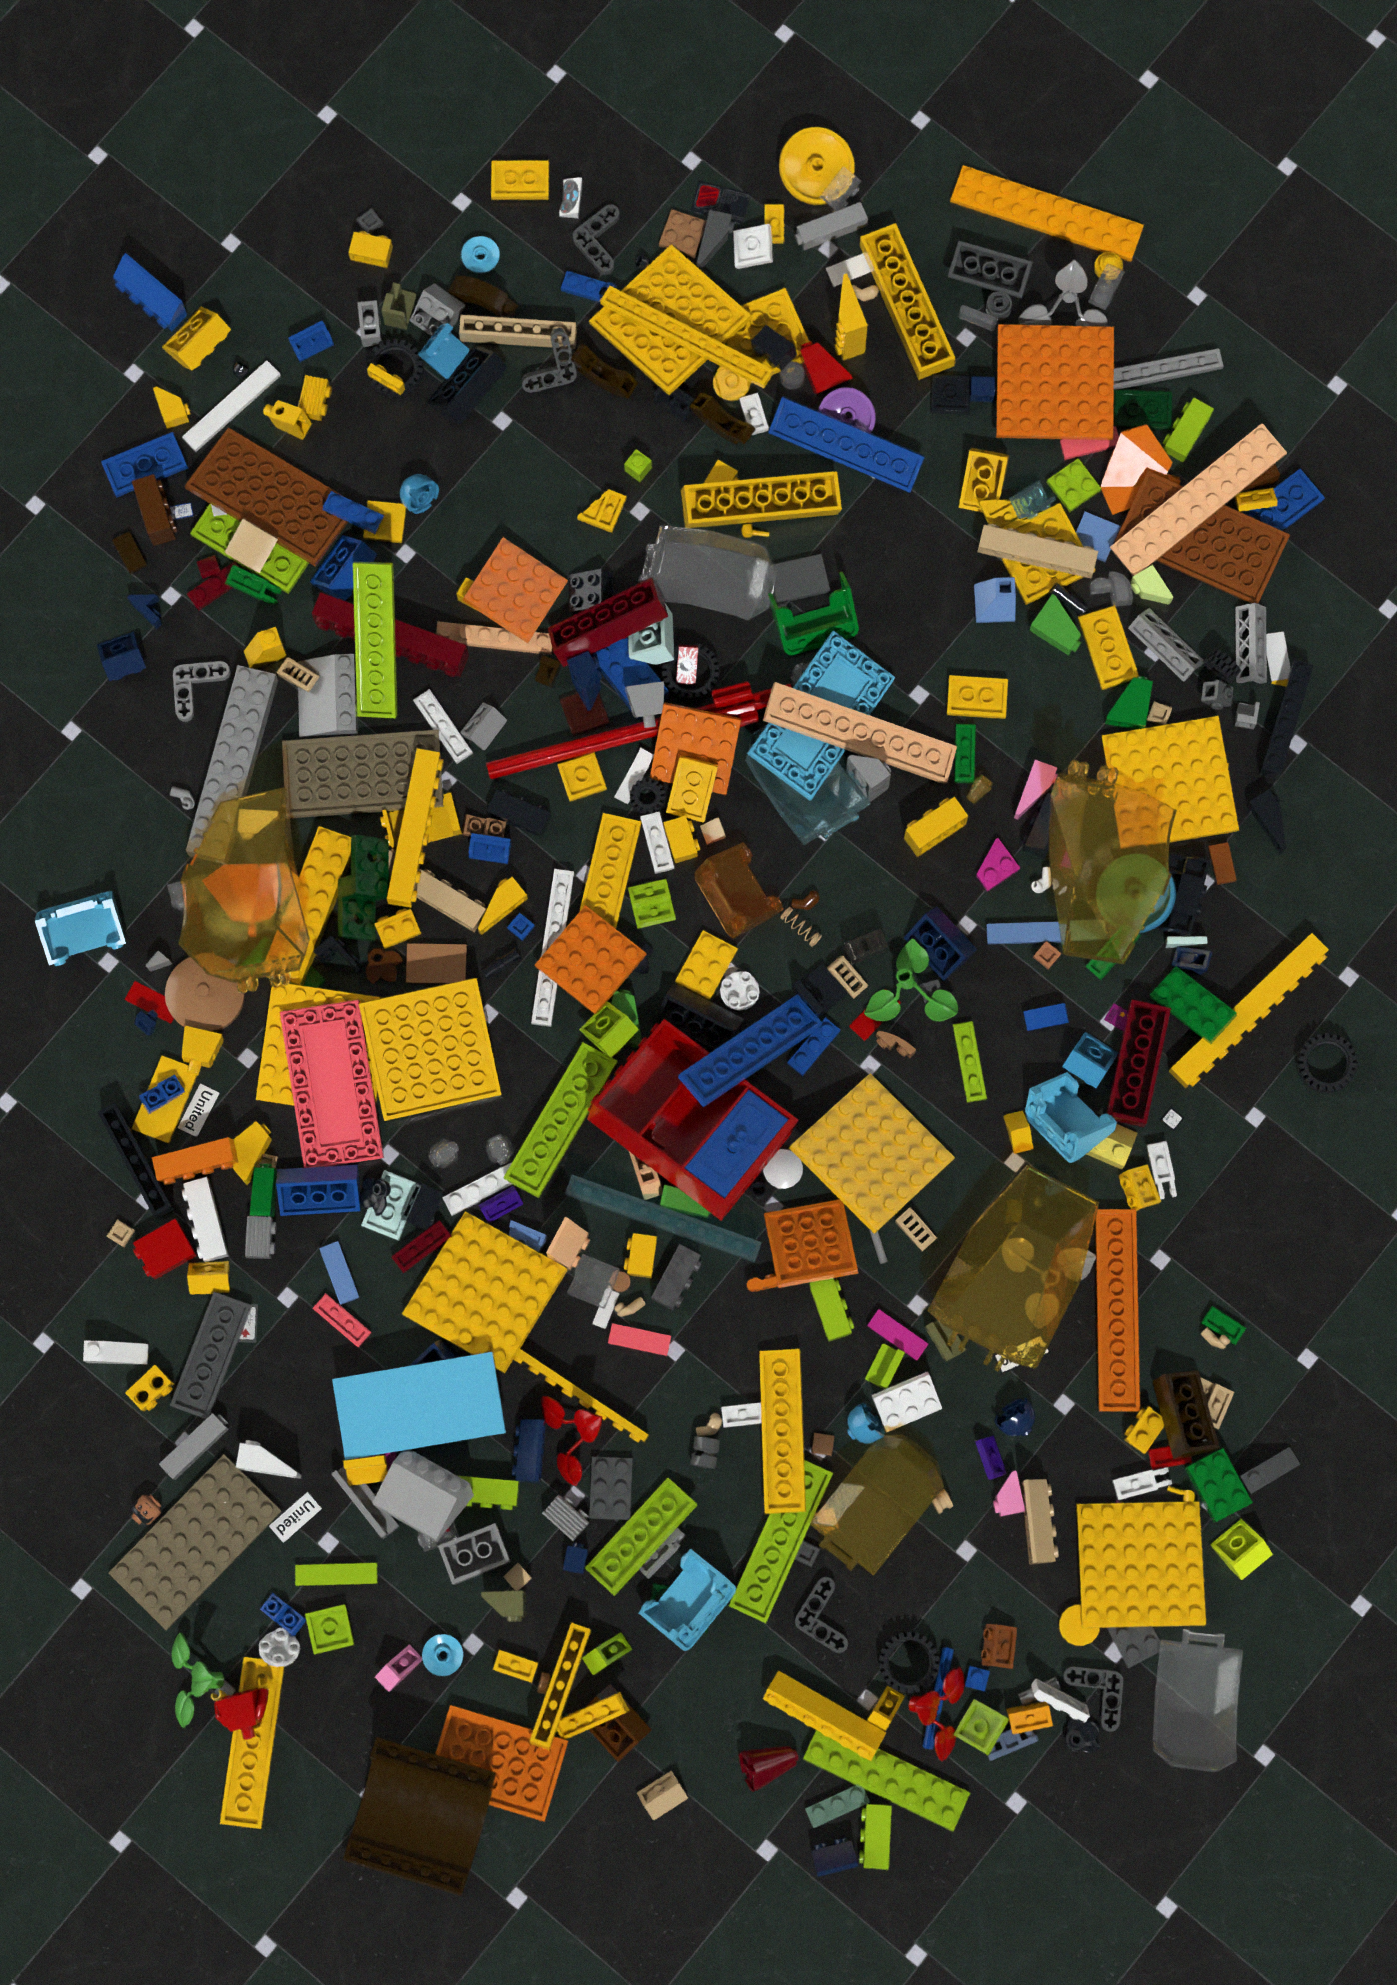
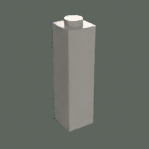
M861 202L797 226L795 239L798 245H802L803 250H807L866 227L868 218Z
M212 1413L159 1465L172 1479L176 1480L229 1430L226 1427L228 1422L220 1414L216 1416Z

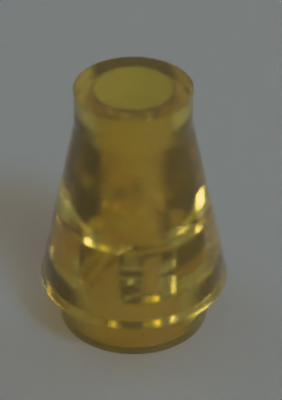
M981 774L979 777H976L966 798L973 804H976L979 799L992 789L993 783Z

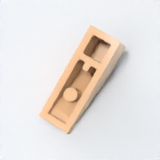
M629 1151L644 1200L662 1195L663 1191L657 1172Z

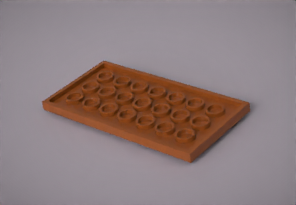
M230 428L225 431L185 485L186 490L241 522L244 518L259 526L260 529L277 537L276 543L315 567L348 523L322 510L330 492L339 494L338 492Z
M1148 471L1115 542L1181 490L1183 486ZM1224 505L1156 561L1250 604H1258L1290 534Z

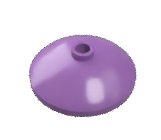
M850 387L836 389L823 399L819 407L820 412L871 433L874 428L876 413L873 403L866 394L858 389ZM846 412H851L852 418H848Z

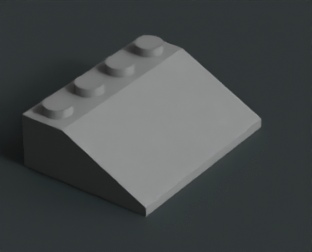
M336 654L298 661L299 664L320 676L309 693L298 687L299 738L358 736L355 655ZM304 673V674L302 675V677L300 678L299 682H301V681L303 680V678L305 677L306 673ZM309 676L304 685H308V683L312 679L311 676Z
M408 1449L402 1450L393 1461L372 1504L437 1542L474 1495L469 1482Z

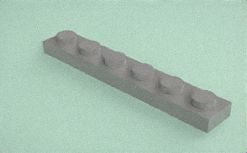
M1218 348L1114 369V389H1123L1223 369L1220 350Z

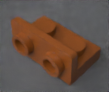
M986 1624L983 1632L984 1645L981 1652L982 1665L1013 1669L1017 1627Z

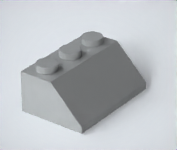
M855 755L848 757L846 773L869 802L889 788L891 769L885 762L882 763L876 758Z

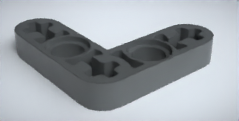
M612 204L602 208L573 232L574 244L603 275H609L613 272L614 261L598 243L596 238L619 220V209ZM607 212H610V213H613V212H614V217H612V216L607 217V216H608V213H607ZM599 222L602 226L599 230H593L591 224ZM579 234L581 236L585 235V241L588 243L586 246L582 239L578 240ZM591 247H596L599 253L597 255H590L588 250ZM601 256L604 263L607 264L609 262V268H602Z
M556 328L550 334L557 366L525 374L521 379V384L526 392L531 393L568 384L576 379L575 364L570 360L573 356L570 342L564 329ZM558 334H561L562 336L561 340L563 346H559L558 340L556 339ZM562 351L569 353L568 358L565 360L558 358L559 353ZM564 365H567L569 372H571L569 377L565 375ZM552 374L554 379L551 382H545L544 376ZM540 376V380H541V383H542V384H539L537 377ZM529 379L532 380L533 386L527 384Z
M823 1577L817 1582L797 1614L795 1625L799 1630L830 1650L842 1653L848 1647L847 1638L817 1619L835 1589L834 1581L829 1577ZM829 1581L831 1590L824 1592L823 1595L827 1596V1598L823 1600L821 1596L814 1594V1592L817 1590L820 1593L822 1589L820 1583ZM812 1598L820 1600L821 1606L819 1609L813 1610L810 1608L809 1601ZM806 1607L808 1611L816 1615L814 1618L811 1615L808 1618L809 1626L804 1625L801 1627V1622L798 1619L799 1617H805L807 1612H803ZM821 1626L827 1629V1636L823 1639L818 1638L815 1633L816 1629ZM831 1632L835 1633L834 1639H843L844 1648L839 1647L837 1650L834 1648L835 1643L830 1641L829 1645L825 1643L830 1637Z
M1081 1667L1067 1668L1063 1673V1679L1068 1685L1103 1689L1101 1726L1109 1732L1117 1730L1121 1715L1122 1675L1119 1672ZM1074 1670L1076 1675H1082L1081 1671H1085L1083 1677L1084 1684L1080 1683L1082 1679H1074V1682H1070L1071 1680L1067 1678V1674ZM1094 1672L1099 1676L1096 1684L1088 1682L1087 1676L1089 1673ZM1112 1674L1115 1675L1116 1679H1119V1683H1115L1114 1690L1119 1689L1118 1694L1115 1692L1107 1693V1688L1111 1689L1112 1686L1111 1682H1108V1678H1112ZM1113 1695L1117 1698L1118 1702L1115 1707H1109L1106 1704L1108 1696ZM1105 1709L1110 1711L1117 1710V1715L1112 1713V1720L1116 1721V1723L1111 1728H1108V1724L1104 1723L1105 1720L1109 1719V1713H1105Z

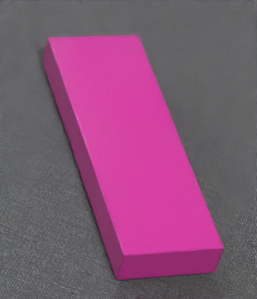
M878 1309L867 1327L916 1361L928 1346L927 1342L880 1309Z

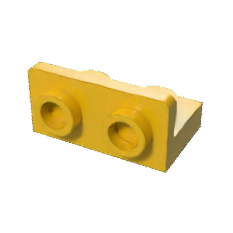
M407 908L397 911L396 915L392 917H381L375 923L384 949L421 934L412 910H407Z
M1148 1164L1127 1170L1119 1175L1120 1184L1131 1209L1138 1211L1142 1208L1161 1203Z
M1150 1406L1146 1409L1141 1408L1136 1416L1138 1419L1134 1426L1130 1424L1124 1433L1127 1436L1124 1441L1143 1454H1146L1164 1427L1162 1416L1152 1410Z

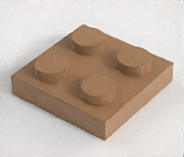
M671 210L659 246L667 249L670 245H673L683 255L695 258L707 221Z

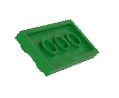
M1175 967L1150 994V998L1163 1007L1171 1008L1170 1013L1210 1044L1237 1016L1233 1009L1178 967Z

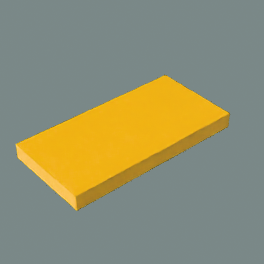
M1116 606L1078 616L1077 619L1101 689L1105 690L1128 683L1133 678H1137L1139 674Z
M161 1056L148 1090L175 1075L185 1092L148 1114L142 1104L132 1130L170 1144L197 1076L187 1073L189 1065Z

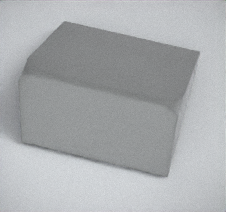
M157 951L146 964V967L149 971H154L169 966L172 963L162 953Z

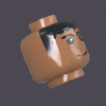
M151 1494L149 1496L142 1495L131 1506L133 1512L131 1517L139 1525L142 1522L149 1525L161 1514L160 1507L162 1505Z

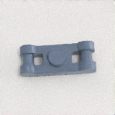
M1011 1729L1001 1733L997 1742H1000L1002 1749L996 1751L994 1746L988 1756L989 1761L1035 1743L1039 1739L1037 1735H1034L1033 1730L1025 1732L1027 1737L1025 1740H1021L1019 1733L1012 1734Z

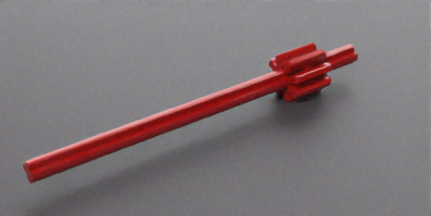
M748 681L723 687L711 692L713 704L694 709L741 718L740 727L759 722L757 710L767 707L772 688L752 693ZM661 717L655 719V727L644 728V722L487 762L486 766L489 777L494 779L658 736Z

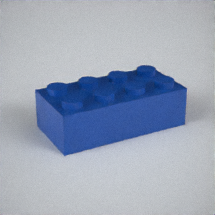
M628 638L621 639L591 655L592 658L595 657L597 659L599 671L630 710L631 707L625 687L661 682L646 662L629 658ZM664 685L665 701L669 698V690Z

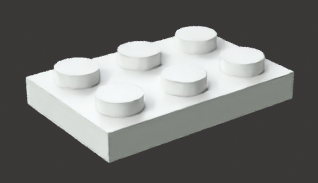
M928 1372L872 1395L886 1432L942 1409Z

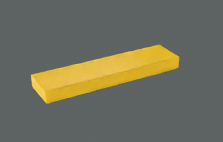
M618 1692L562 1717L557 1732L561 1739L566 1740L625 1714L629 1709L621 1693Z

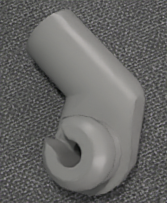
M172 786L170 796L180 798L184 809H192L195 805V800L191 792Z

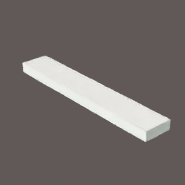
M268 361L263 363L183 435V440L197 452L281 376L280 373Z

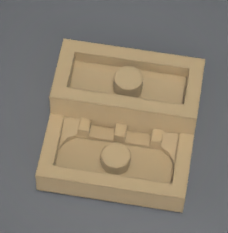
M243 518L225 553L260 573L278 538Z
M1201 1378L1214 1428L1219 1429L1234 1392Z

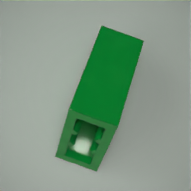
M1143 676L1133 678L1107 715L1105 724L1136 730L1145 728L1153 681Z
M260 1164V1168L254 1167L250 1206L251 1216L275 1217L277 1169L272 1168V1164Z

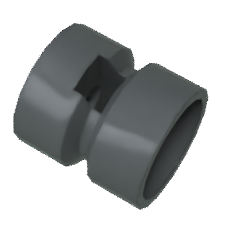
M997 291L989 296L985 311L989 322L1003 324L1008 320L1012 300L1007 293Z
M695 1436L693 1444L695 1452L692 1453L690 1465L716 1469L717 1457L715 1453L719 1452L720 1440Z

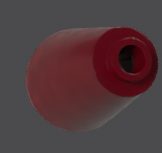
M790 1746L746 1750L739 1754L742 1773L745 1772L747 1779H745L746 1784L752 1792L758 1791L795 1767L796 1761L799 1760L796 1750Z

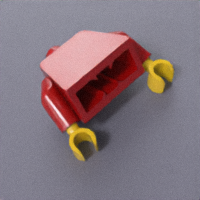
M269 1677L265 1685H263L264 1680L262 1678L258 1679V1685L261 1687L259 1690L256 1687L228 1696L220 1689L219 1696L213 1692L211 1699L216 1701L214 1703L215 1718L227 1727L230 1732L241 1729L244 1740L255 1737L253 1726L262 1721L268 1702V1690L273 1686V1682Z

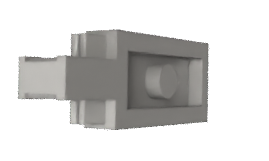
M676 1528L639 1570L648 1579L680 1547L679 1543L685 1537L684 1533L679 1528Z

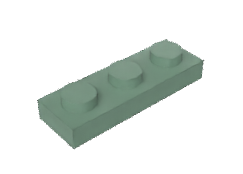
M855 1785L807 1807L805 1810L813 1828L870 1803L864 1788Z

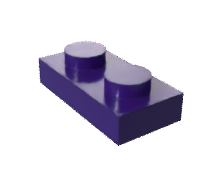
M512 1186L481 1203L479 1207L487 1222L490 1223L523 1205V1202L515 1187Z
M994 1436L975 1441L988 1480L1007 1475Z

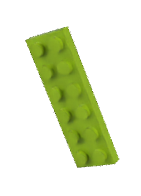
M209 504L191 531V536L289 594L309 563L276 543L260 573L242 564L225 553L240 521L228 514L213 516L212 507Z
M667 1478L585 1569L615 1596L698 1504Z

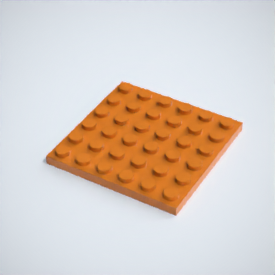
M998 324L996 438L1113 440L1114 327Z

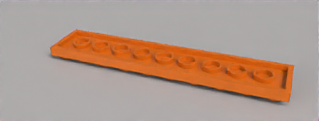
M1096 1209L1099 1412H1140L1136 1209Z

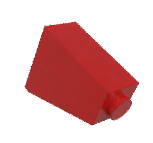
M811 341L801 345L802 349L797 351L814 394L852 379V375L818 342L814 344Z

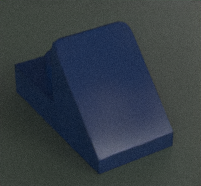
M129 595L127 597L130 604L156 629L162 625L159 619L161 615L153 608L160 601L158 595Z
M1177 946L1172 966L1193 970L1201 975L1208 969L1212 952Z

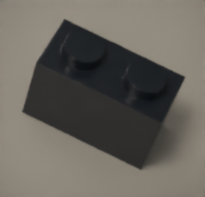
M767 325L751 340L754 354L759 358H765L770 366L773 368L777 367L782 371L798 355L794 344Z
M416 1183L400 1220L420 1229L428 1230V1227L430 1228L435 1220L434 1214L436 1209H439L442 1204L443 1198L441 1197L443 1193L423 1183Z

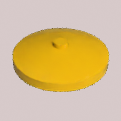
M810 127L797 132L786 142L780 154L779 171L783 184L795 198L808 204L823 205L835 201L847 191L854 176V158L848 144L837 133L826 128Z

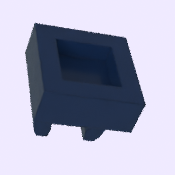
M151 1010L147 1015L140 1011L136 1015L135 1025L150 1036L155 1032L158 1014L154 1010Z

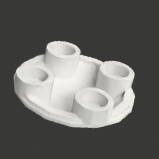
M741 971L733 972L726 976L720 988L721 998L724 1003L731 1009L739 1011L752 1007L758 1000L760 992L755 978L749 972Z
M779 1149L765 1166L763 1172L766 1180L772 1186H775L777 1189H786L794 1186L800 1180L803 1174V1165L801 1160L792 1151Z
M277 1628L275 1631L265 1635L259 1642V1654L263 1661L276 1667L287 1666L293 1663L300 1651V1644L296 1637L284 1628Z

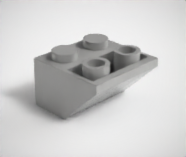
M433 284L423 290L409 321L432 336L442 324L449 323L453 327L458 321L465 304L436 284Z

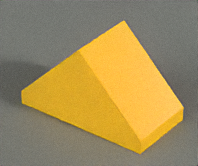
M1023 1110L1004 1115L1013 1153L1016 1154L1034 1149L1030 1126Z

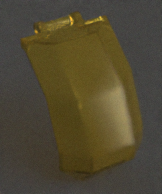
M885 1435L882 1439L875 1441L811 1521L810 1525L825 1536L819 1546L830 1551L846 1564V1568L850 1571L858 1563L874 1576L944 1487L938 1461L907 1436ZM838 1547H840L843 1551H845V1552H846L848 1555H850L853 1559H851L849 1556H847V1555H846L844 1552H842Z

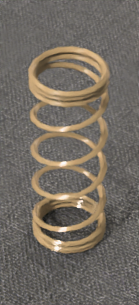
M791 907L787 908L781 915L780 919H785V923H788L794 919L791 925V929H795L801 925V927L798 930V935H801L808 931L804 940L808 941L812 939L809 945L811 947L814 946L820 940L822 935L819 934V932H817L811 938L806 940V937L810 932L812 926H810L807 930L799 934L800 929L802 928L806 920L801 922L796 927L792 928L799 914H797L791 920L786 922L788 915L793 911Z

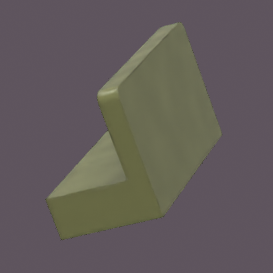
M946 1316L925 1327L945 1362L966 1351Z

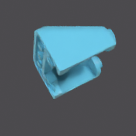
M112 891L47 908L36 913L35 923L49 965H62L66 963V959L70 955L105 945L112 947V949H118L126 943Z
M1066 1072L1030 1088L1025 1115L1029 1123L1069 1163H1073L1081 1159L1113 1133L1117 1121L1107 1113L1099 1118L1077 1096L1078 1082Z
M692 1549L682 1556L680 1567L683 1571L659 1601H646L639 1612L642 1617L683 1651L689 1650L697 1642L736 1592V1586Z

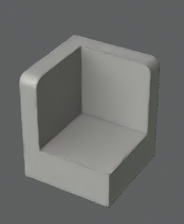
M1255 702L1254 705L1239 703L1234 726L1254 729L1257 723L1260 702Z

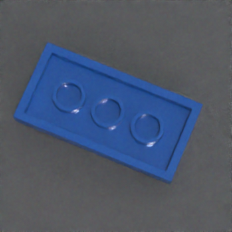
M173 432L101 461L116 498L134 491L133 480L152 474L155 475L157 480H161L188 469Z
M1299 469L1274 488L1277 506L1253 509L1242 513L1284 531L1321 503L1325 497L1305 473Z

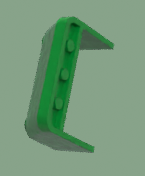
M843 571L839 572L842 589L835 590L830 594V606L793 616L790 608L785 606L778 608L772 593L768 594L773 619L783 649L788 655H796L821 647L833 630L845 640L854 637L858 633L859 627L851 588Z

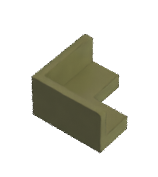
M393 283L390 294L386 293L382 307L385 325L408 329L416 300V293L404 291L401 289V284Z

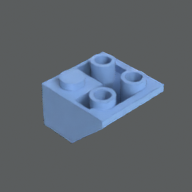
M1015 577L993 578L974 584L976 623L1015 622Z

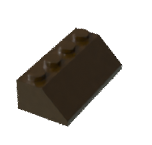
M1199 1371L1164 1374L1152 1381L1173 1459L1192 1457L1219 1449Z

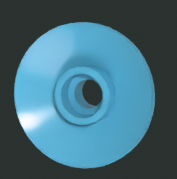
M477 236L464 244L461 257L463 264L470 271L486 273L497 265L500 253L497 244L492 239ZM483 255L484 259L479 260L477 257Z
M436 1635L429 1639L423 1648V1663L435 1675H450L457 1671L463 1661L462 1646L457 1639L450 1635ZM442 1651L447 1653L445 1659H441L439 1656Z

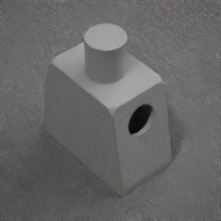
M664 681L625 687L633 716H643L644 728L655 727V714H662L664 705Z

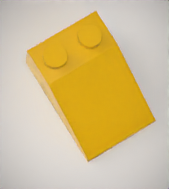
M975 448L969 450L959 508L982 512L978 504L979 500H1000L1009 455Z

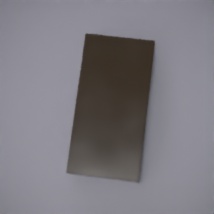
M130 532L112 540L130 575L147 567Z

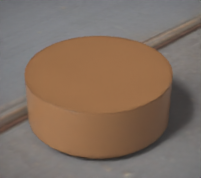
M619 1271L612 1275L610 1284L615 1291L624 1292L630 1287L631 1281L628 1274Z
M542 1672L537 1693L546 1694L550 1680L549 1674Z

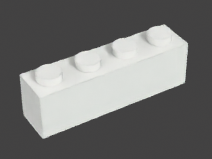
M204 1177L183 1183L185 1189H182L184 1201L188 1200L189 1204L187 1209L188 1218L193 1220L194 1227L191 1228L194 1239H198L199 1247H196L199 1259L203 1258L204 1262H210L228 1257L229 1253L210 1180Z

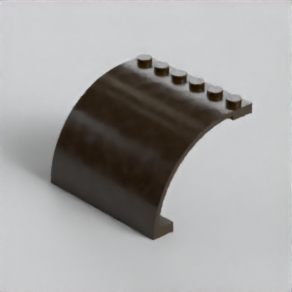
M376 1737L370 1755L372 1763L343 1861L462 1896L486 1818L496 1773Z

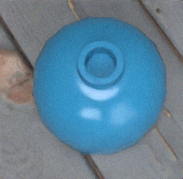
M412 475L403 482L400 488L401 502L410 512L412 511L414 514L422 513L432 506L429 503L433 498L437 499L439 488L426 475Z
M864 1402L850 1412L847 1420L849 1427L847 1432L853 1440L857 1439L861 1443L872 1444L885 1436L883 1435L885 1434V1429L877 1415L874 1417L870 1413L873 1409Z

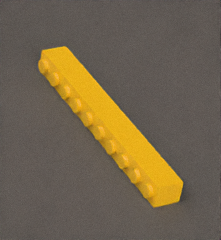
M1311 933L1233 1008L1237 1016L1212 1044L1202 1038L1169 1072L1185 1088L1189 1085L1193 1087L1201 1079L1199 1075L1203 1071L1208 1073L1215 1066L1213 1062L1217 1058L1221 1060L1229 1052L1227 1048L1231 1044L1236 1046L1243 1039L1241 1035L1246 1030L1250 1032L1257 1026L1255 1021L1259 1017L1264 1019L1271 1012L1269 1008L1274 1003L1278 1005L1285 999L1283 994L1287 990L1292 992L1299 985L1297 981L1302 976L1307 978L1314 971L1311 968L1316 963L1320 965L1327 958L1325 954L1329 949Z

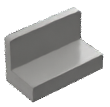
M482 703L460 734L464 738L473 741L482 750H486L507 722V719L493 706Z

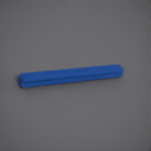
M943 1647L939 1671L934 1691L938 1692L940 1697L945 1695L943 1684L945 1677L950 1671L953 1649ZM940 1700L937 1715L935 1718V1720H937L938 1722L941 1715L943 1700ZM934 1723L926 1726L923 1748L930 1750L934 1748L938 1726Z

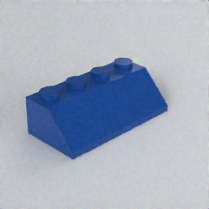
M125 253L113 276L116 282L115 287L120 292L129 294V299L134 304L138 305L139 303L143 306V311L151 317L153 315L157 318V323L162 328L166 329L167 327L173 331L187 316L183 302L128 254Z
M358 1165L277 1169L276 1187L280 1216L356 1212L361 1210Z

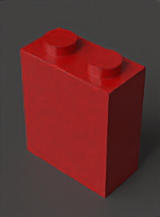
M176 1219L133 1242L135 1246L133 1249L134 1254L138 1260L142 1258L145 1264L142 1267L148 1277L152 1276L155 1280L197 1256Z

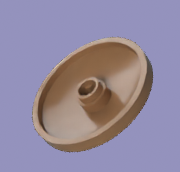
M199 954L185 959L171 972L166 983L165 1000L172 1017L184 1028L189 1026L216 1032L230 1025L240 1014L245 1001V986L240 973L229 961L217 955Z

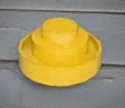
M1106 252L1098 256L1095 261L1094 270L1100 279L1113 281L1120 276L1123 263L1115 253Z

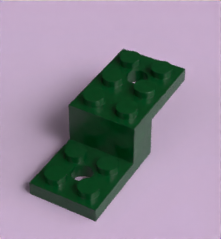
M362 835L351 836V875L338 879V938L363 941L376 940L375 901L386 899L389 890V839ZM368 852L371 853L373 857L372 862L368 860ZM355 914L359 917V924L354 920Z

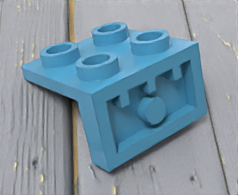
M449 323L440 325L418 353L424 361L445 379L451 376L469 352V349L450 333L453 327Z

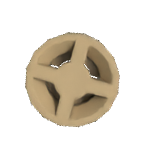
M945 1489L940 1490V1493L937 1495L933 1494L930 1496L938 1514L942 1513L945 1508L953 1507Z

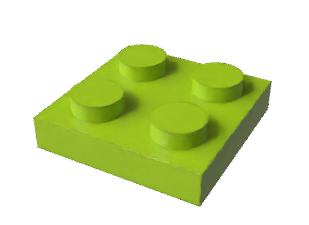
M1079 459L1047 480V484L1069 512L1101 491V487Z
M346 1604L305 1614L314 1654L355 1645Z
M974 1699L953 1735L989 1756L1009 1719Z

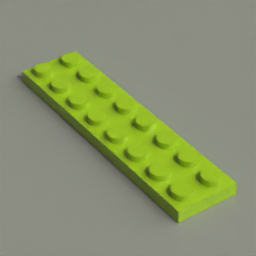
M355 561L353 563L357 717L396 718L397 684L393 563Z
M585 1043L581 1044L503 1177L504 1180L537 1198L540 1197L589 1113L588 1108L591 1105L590 1102L597 1093H601L603 1086L618 1063L617 1060L610 1058L608 1055Z
M804 1460L806 1512L769 1515L729 1604V1607L764 1623L769 1618L833 1474Z
M818 1730L815 1731L803 1760L952 1832L970 1795V1792L880 1749L876 1751L870 1761L859 1756L851 1749L843 1747L830 1737L824 1736Z

